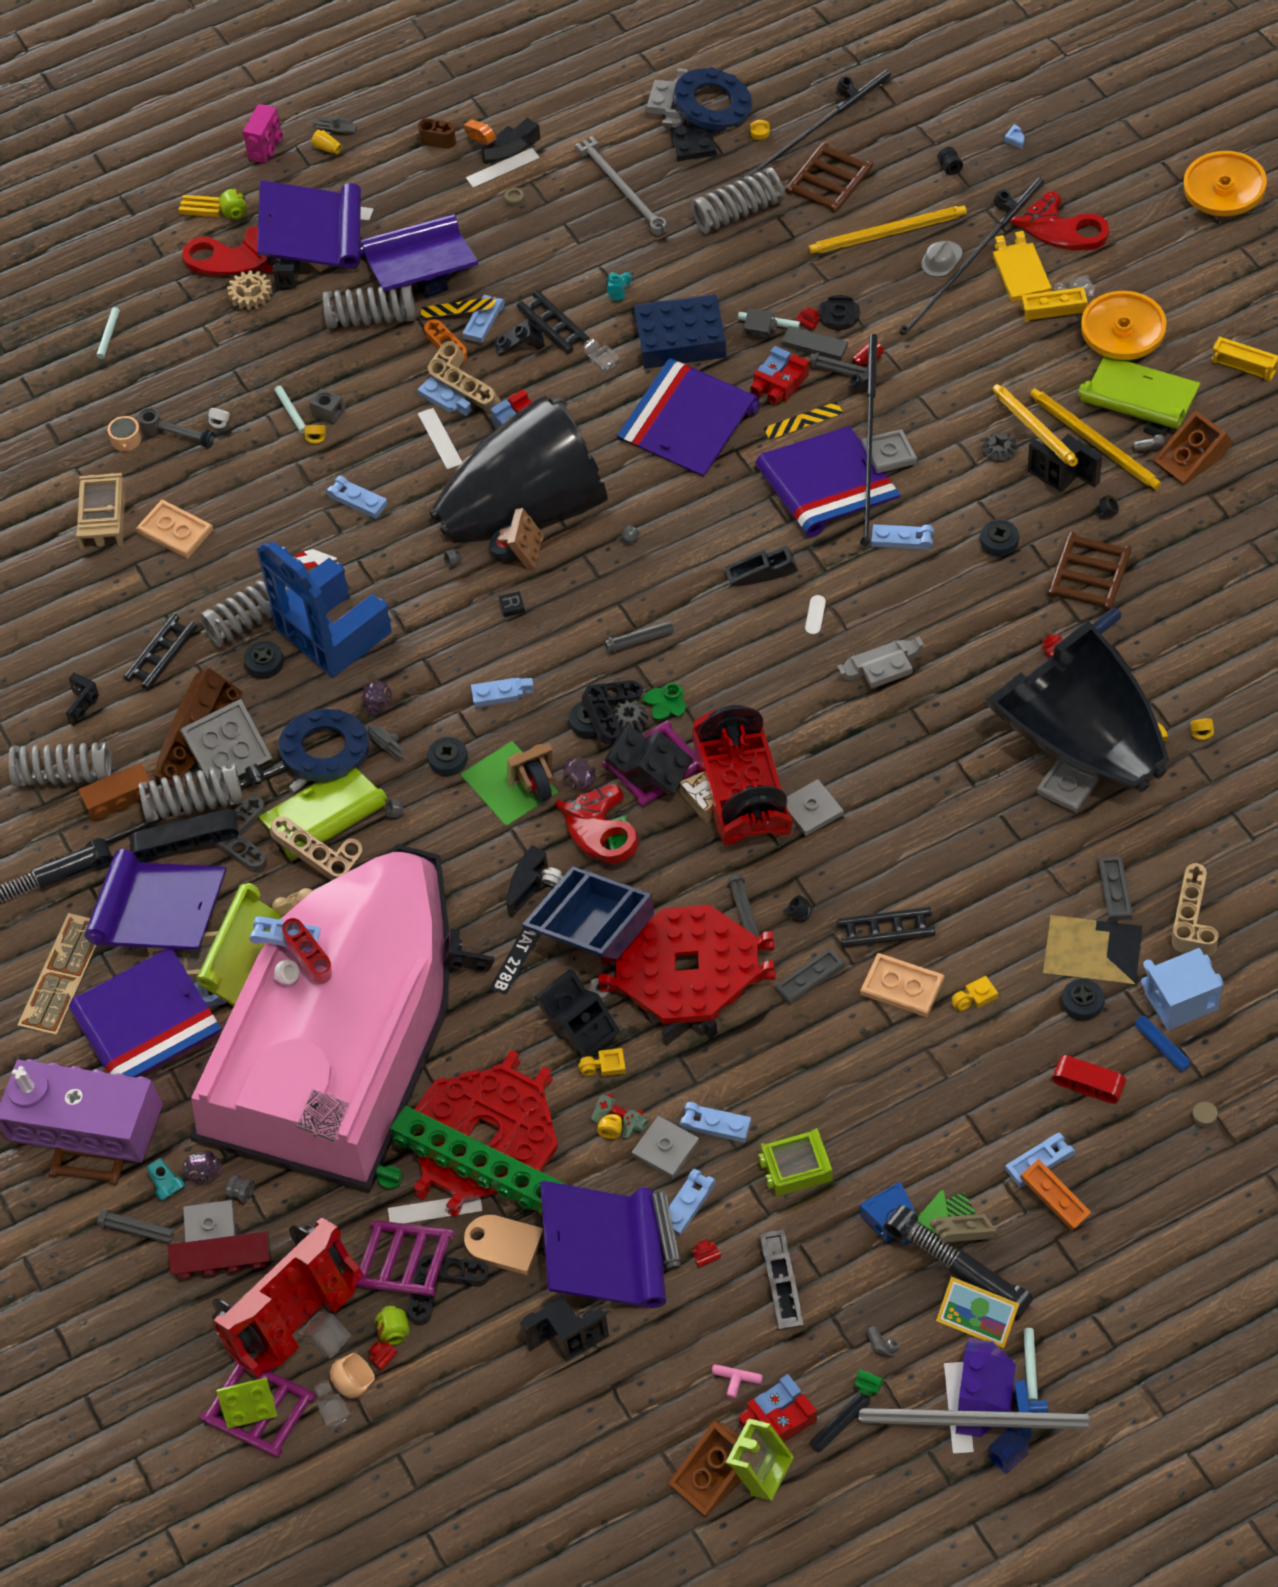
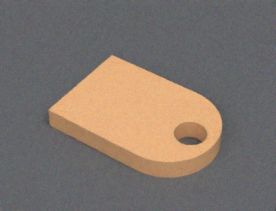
M484 1215L476 1218L468 1225L464 1235V1242L468 1254L474 1260L528 1276L543 1238L544 1228L496 1215ZM475 1232L485 1234L481 1240H473L471 1238Z

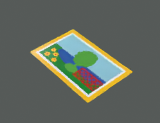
M951 1277L936 1321L984 1341H992L997 1346L1004 1348L1019 1303Z

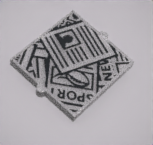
M312 1089L296 1127L312 1133L314 1137L320 1136L334 1142L350 1103L335 1098L333 1094L328 1095Z

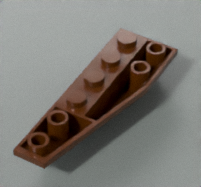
M209 667L195 674L169 728L153 776L159 780L164 777L167 778L170 788H173V776L178 775L181 779L196 762L180 729L239 700L243 692Z

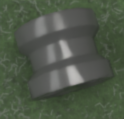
M232 1175L226 1188V1196L229 1198L236 1197L239 1198L240 1202L247 1203L254 1190V1180H244L240 1175Z

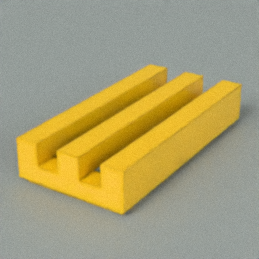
M183 195V201L180 203L181 207L179 206V213L183 215L219 217L221 211L220 197Z

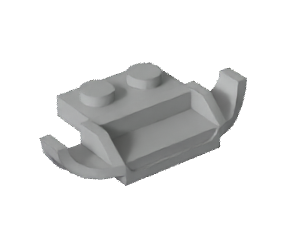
M678 68L677 79L674 82L654 80L647 104V113L665 114L666 118L662 121L664 128L678 127L687 122L681 115L682 111L678 106L675 107L673 101L676 82L683 74L688 72L687 69Z
M919 636L915 637L912 641L896 640L856 656L853 655L844 665L840 664L837 667L844 679L854 680L865 676L870 687L874 688L912 674L913 668L908 660L918 655L923 649L924 644Z

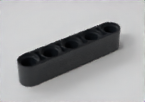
M226 809L134 832L129 837L130 851L135 854L138 862H143L234 839L239 835L237 813L234 810Z

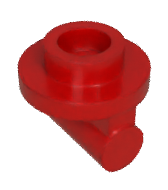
M810 307L806 310L802 308L800 314L796 317V321L814 331L820 320L817 316L819 312Z
M1052 633L1042 640L1044 644L1041 648L1045 651L1048 659L1053 656L1055 646L1063 640L1060 634L1055 636Z
M708 1239L696 1243V1248L692 1250L698 1268L721 1258L715 1242H709Z
M377 1341L369 1349L370 1355L368 1359L378 1370L382 1371L398 1351L387 1341Z

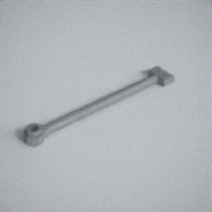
M593 136L589 137V143L587 140L581 141L582 146L579 143L575 144L576 151L582 157L589 154L650 222L652 233L656 236L664 234L667 229L666 220L654 215L596 151L599 149V144Z

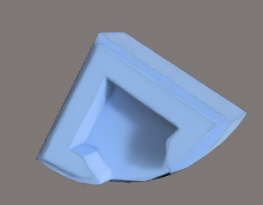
M1014 124L1005 135L1004 142L1022 149L1025 138L1021 128Z

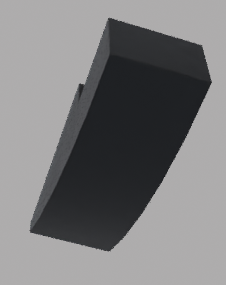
M526 118L515 129L507 126L496 135L495 141L481 148L483 163L498 162L531 147L541 139L539 124Z
M786 545L768 554L765 550L759 551L726 566L725 570L730 585L739 586L774 580L798 571L793 553Z
M531 845L516 866L510 881L506 905L508 916L511 918L541 887L540 874L548 867L547 854L534 845Z

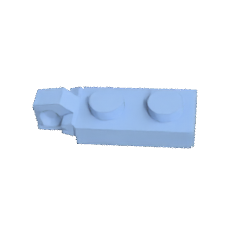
M432 377L427 379L417 389L419 396L449 413L458 411L467 416L472 411L471 403L466 400L465 396Z
M511 678L471 685L474 707L519 701L518 698L523 697L524 694L534 693L532 678Z

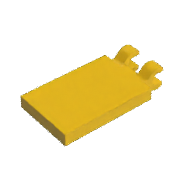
M1023 231L1015 232V245L1006 246L1003 235L995 237L997 244H995L996 251L993 252V259L1011 303L1021 301L1022 295L1050 292L1052 290L1033 243H1026Z

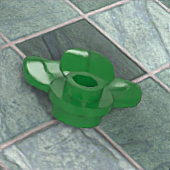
M669 683L663 689L654 688L646 693L642 699L644 703L653 705L652 715L654 720H664L671 713L676 717H680L686 709V703L683 700L684 691L676 683Z

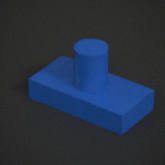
M1025 1380L1015 1381L1014 1395L1017 1412L1048 1413L1047 1400L1028 1401ZM1019 1427L1020 1439H1030L1032 1428Z

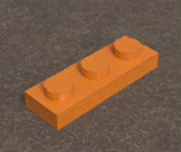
M1039 1159L1021 1174L1020 1178L1072 1231L1091 1214V1211Z

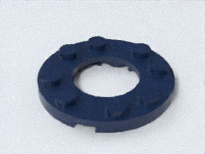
M713 67L695 69L683 74L677 80L673 92L675 107L678 106L682 111L681 115L696 126L709 130L723 131L727 127L742 125L748 119L752 107V98L747 87L735 75ZM710 85V88L716 86L721 88L722 92L726 91L732 104L724 110L715 111L707 109L696 101L694 92L696 89H702Z
M313 709L310 712L304 713L290 721L283 729L279 738V753L284 766H288L293 770L296 776L312 781H331L347 776L350 770L355 767L359 768L363 764L369 752V737L365 726L353 715L338 709ZM332 729L333 732L336 730L346 739L344 749L335 756L316 758L308 755L303 750V740L309 737L315 730Z

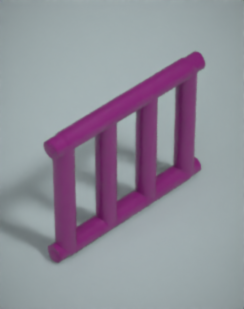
M667 720L643 736L646 738L660 731L693 758L692 765L689 766L682 780H685L700 770L696 754L673 731L670 721ZM605 761L602 762V766L605 769L610 768L638 799L637 803L640 807L665 793L652 782L656 788L645 794Z
M372 1220L370 1224L372 1232L360 1264V1269L364 1275L359 1279L357 1286L434 1296L436 1293L434 1284L449 1239L454 1238L455 1231L446 1228ZM382 1231L395 1232L379 1279L366 1278ZM404 1234L417 1235L402 1281H389ZM427 1236L439 1238L424 1285L412 1284L411 1282Z
M236 1361L234 1363L236 1367L222 1388L236 1385L244 1371H246ZM270 1371L262 1373L255 1379L267 1377L268 1382L278 1386L273 1395L276 1410L287 1392L300 1397L272 1444L259 1438L271 1418L257 1421L250 1433L238 1428V1426L228 1429L226 1422L216 1417L221 1410L218 1395L209 1410L202 1412L200 1415V1420L279 1458L282 1454L281 1447L309 1401L314 1402L317 1395Z

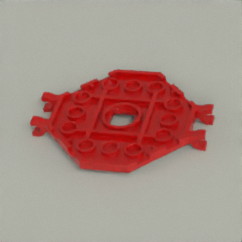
M711 905L664 908L649 920L618 959L601 957V964L616 962V978L608 974H599L601 993L618 991L622 995L626 994L646 1012L650 1011L656 1015L663 1024L712 1021L719 1015V1011L725 1005H731L740 997L742 991L749 984L753 985L759 979L776 980L774 960L765 961L761 966H759L758 950H775L773 931L764 932L760 937H756ZM689 954L698 956L699 969L676 971V959L678 957Z
M510 1050L502 1064L494 1065L492 1069L484 1071L477 1069L461 1073L460 1076L450 1079L445 1077L436 1079L414 1109L467 1136L471 1134L478 1122L482 1120L499 1129L491 1142L485 1145L542 1172L558 1149V1142L544 1092V1087H548L553 1080L550 1076L552 1071L543 1066L535 1080L515 1071L520 1065V1061L517 1060L519 1054ZM416 1133L414 1136H420L423 1133ZM437 1143L435 1146H442L443 1143ZM459 1153L455 1156L461 1157L464 1155V1153ZM419 1156L423 1176L413 1187L417 1191L415 1197L424 1201L430 1191V1186L432 1184L453 1195L446 1204V1207L449 1208L448 1214L455 1218L461 1212L465 1201L498 1194L497 1191L491 1188L481 1187L475 1180L469 1177L463 1178L459 1176L455 1170L449 1167L443 1168L439 1166L433 1159L427 1156L425 1158ZM481 1163L476 1165V1167H483L485 1164ZM499 1174L497 1177L502 1178L506 1174ZM521 1184V1185H519L518 1187H519V1188H522V1187H526L527 1185H526V1184Z

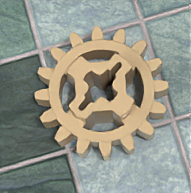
M249 271L246 275L244 272H241V277L235 275V281H229L230 286L227 287L229 300L232 301L233 306L239 304V309H243L244 306L248 310L252 306L258 309V304L265 305V300L271 299L272 288L270 279L267 280L266 275L261 276L259 271L256 274Z

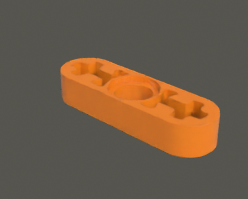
M471 119L463 125L464 130L472 140L486 145L496 140L495 133L487 124Z
M433 319L425 323V335L438 350L443 345L440 342L448 339L454 342L463 352V363L467 360L465 346L441 321Z

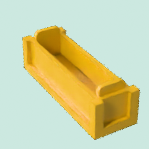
M1084 287L1022 295L1021 308L1025 311V322H1029L1032 319L1081 314L1088 306Z
M1220 336L1213 347L1214 356L1211 359L1212 363H1220L1262 377L1270 382L1277 371L1278 355Z

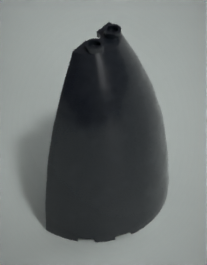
M544 396L514 414L479 443L447 482L432 509L429 510V513L435 522H441L442 526H440L442 533L446 538L450 537L453 543L491 540V537L497 530L512 524L515 509L523 508L539 529H543L607 501L608 496L604 482L600 481L599 468L593 456L588 457L586 443L561 407L557 403L553 405L551 398Z
M1089 620L1059 642L1054 648L1053 656L1027 677L1022 672L987 698L988 707L1016 732L1051 757L1078 771L1111 783L1136 789L1140 793L1150 786V782L1154 778L1160 779L1167 772L1165 766L1169 761V757L1158 723L1146 696L1136 678L1117 652Z

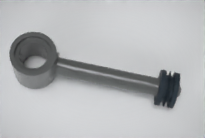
M152 407L144 408L138 414L141 431L145 436L154 437L164 430L199 440L201 446L210 448L213 445L215 439L213 431L205 429L201 433L163 422L158 410Z

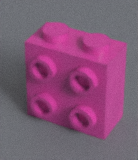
M258 104L246 124L243 136L249 160L267 164L270 157L274 155L276 146L282 141L283 132L280 128V117H278L277 108Z

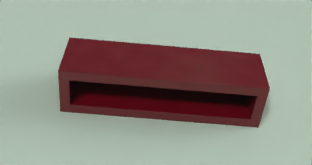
M267 1231L167 1245L170 1273L172 1275L177 1274L178 1279L193 1277L192 1272L202 1271V1276L217 1274V1269L227 1268V1272L241 1271V1266L251 1265L252 1269L266 1267V1262H272L269 1232Z

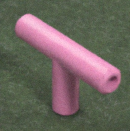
M713 1365L712 1367L713 1375L731 1378L727 1391V1397L730 1399L737 1397L741 1381L755 1384L762 1383V1374L720 1365Z

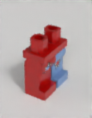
M774 346L770 351L768 359L753 374V383L750 386L751 394L759 397L764 392L767 394L769 403L777 405L780 401L786 403L789 396L809 376V361L795 354L791 356L790 352Z
M522 389L510 396L508 401L504 400L492 407L490 410L493 424L497 427L501 426L514 414L531 404L532 401L528 398V393Z
M787 1374L780 1379V1383L747 1402V1410L738 1416V1422L742 1428H744L748 1419L769 1423L784 1442L817 1422V1410L807 1397L801 1394L799 1387ZM753 1436L752 1439L757 1441V1443L760 1446V1449H763V1446L760 1444L757 1438Z

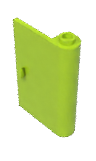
M1104 356L1092 381H1086L1085 384L1080 385L1078 396H1081L1080 400L1178 430L1196 396L1200 383L1124 360Z
M355 767L348 772L347 776L340 779L318 781L260 815L259 820L270 830L274 819L280 816L286 817L324 843L385 807L387 797L381 788L377 789ZM284 826L277 828L279 833L285 830ZM291 832L290 836L288 835V840H290L293 832ZM302 838L294 840L295 845L298 847L306 845ZM282 846L291 861L299 858Z
M250 883L239 886L196 978V982L200 986L235 1006L252 967L265 943L254 944L249 939L251 931L255 929L253 927L255 918L261 916L280 920L284 916L279 915L277 911L259 901L261 893L255 885Z

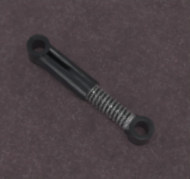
M102 838L93 839L86 844L85 848L33 869L32 874L28 873V876L24 875V878L21 876L20 879L16 878V881L13 879L12 883L9 881V884L6 882L5 885L1 884V903H3V900L7 902V898L11 900V897L15 898V895L17 897L19 896L18 894L22 895V892L26 894L27 890L28 892H30V889L34 891V887L36 889L39 887L42 890L91 869L103 870L108 868L113 856L107 842Z
M903 1205L897 1206L884 1224L885 1230L892 1237L898 1240L906 1238L909 1241L913 1240V1243H917V1246L920 1245V1248L924 1247V1251L928 1250V1254L932 1253L931 1256L935 1255V1259L939 1258V1261H943V1264L946 1263V1267L949 1266L948 1271L960 1280L1019 1303L1014 1321L1020 1320L1033 1302L1032 1295L1026 1289L1010 1284L963 1250L958 1253L955 1252L956 1249L953 1250L952 1246L948 1247L949 1244L945 1245V1242H941V1239L938 1240V1236L934 1237V1233L931 1235L930 1231L927 1232L926 1228L923 1229V1225L918 1224L917 1215L910 1208Z

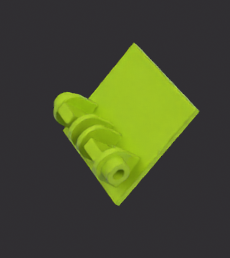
M267 1377L216 1390L228 1429L277 1417L273 1394H271Z

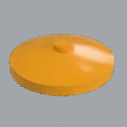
M1216 151L1205 154L1190 164L1184 175V193L1187 200L1204 213L1215 216H1234L1245 213L1260 203L1266 192L1267 177L1263 167L1252 157L1235 151Z
M1113 291L1095 298L1088 304L1082 315L1081 331L1086 343L1097 353L1112 359L1131 360L1146 356L1160 346L1166 334L1167 322L1162 308L1148 296L1132 291Z

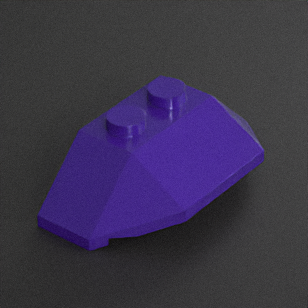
M967 1339L958 1411L1010 1412L1016 1363L994 1342ZM956 1426L955 1434L982 1437L992 1427Z

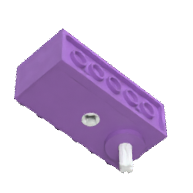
M17 1059L0 1103V1128L8 1141L54 1149L58 1147L86 1154L142 1163L163 1103L152 1081L146 1077L134 1078L122 1073L108 1074L101 1070H83L77 1066L70 1068L56 1063L44 1064L32 1059L26 1061Z

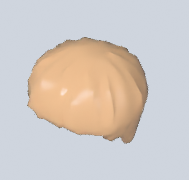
M351 1353L337 1359L330 1370V1381L338 1392L347 1398L355 1399L363 1396L375 1380L374 1373L368 1363L357 1353Z

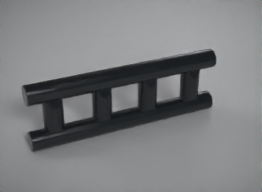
M538 290L533 293L535 298L528 304L519 301L516 305L567 354L573 352L574 348L571 345L578 340H581L584 344L590 340L586 333ZM543 305L548 311L538 316L533 310ZM555 316L560 323L551 328L546 321ZM568 328L573 334L563 339L558 333Z
M173 613L123 678L127 682H131L134 677H137L144 681L141 686L145 690H149L198 625L193 621L187 627L177 623L180 617ZM171 629L181 633L175 642L165 638ZM159 645L169 649L163 658L153 654ZM146 661L156 665L150 674L140 670Z
M931 907L838 918V928L846 927L848 937L841 938V946L843 948L935 936V927H927L925 920L926 916H932ZM916 918L917 929L903 930V919ZM893 922L894 932L880 933L878 923ZM869 924L871 935L857 936L855 926Z

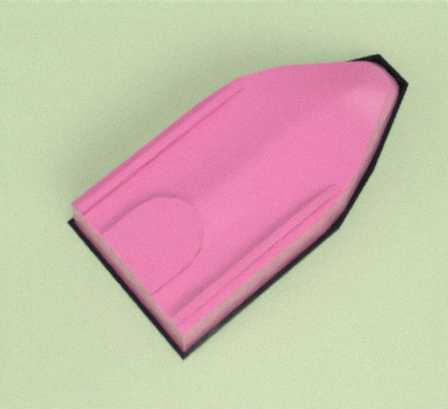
M400 844L395 845L386 854L376 857L315 889L280 919L286 921L289 918H296L303 924L320 927L318 944L331 961L332 976L325 983H317L312 980L288 947L265 943L191 1097L195 1126L190 1135L191 1141L371 1192L377 1178V1168L379 1165L382 1166L393 1140L390 1127L405 1105L408 1106L447 1015L449 1005L450 965L443 964L444 939L449 932L441 857L438 854ZM301 950V952L305 954L312 952L307 950ZM291 960L298 965L299 977L293 984H281L274 980L275 967L280 961ZM324 966L315 968L317 972H323L327 969ZM319 1092V1094L310 1103H308V1100L310 1101V1099H312L313 1095L311 1094H317ZM322 1094L333 1103L331 1104L332 1106L328 1107L317 1097ZM315 1099L324 1104L323 1106L328 1109L326 1110L328 1113L325 1116L310 1106ZM337 1100L342 1103L336 1111L338 1113L340 1110L343 1113L342 1118L338 1116V1120L341 1121L340 1126L333 1112V1116L328 1118L335 1117L336 1126L327 1127V1125H319L318 1127L323 1129L317 1128L318 1132H316V1128L310 1119L306 1120L307 1125L305 1128L304 1115H302L304 1110L322 1122L340 1104ZM309 1106L312 1110H314L318 1115L321 1116L319 1117L321 1120H319L306 1108H308ZM310 1115L305 1116V1119L312 1118ZM326 1119V1120L324 1121V1122H328V1123H334V1122H333L332 1120H330V1119ZM334 1128H335V1130H336V1132H331V1133H328V1132H327L328 1129H331V1130L334 1131Z

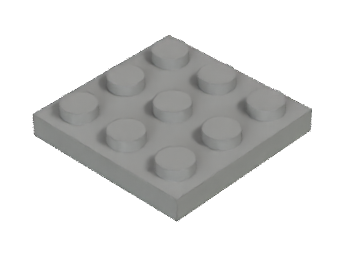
M241 699L180 729L200 769L204 772L209 786L208 770L210 768L216 770L220 785H222L221 766L225 765L228 768V765L235 763L238 776L246 773V767L253 764L259 766L272 759Z

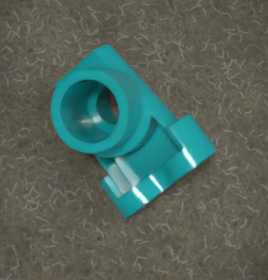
M612 272L608 275L606 280L608 284L607 293L611 300L625 298V287L632 280L630 273L624 272L622 275H618Z
M162 1158L157 1159L146 1167L150 1179L157 1188L155 1193L160 1201L185 1186L181 1177H176ZM163 1168L165 1175L162 1177L158 1176L156 1169Z

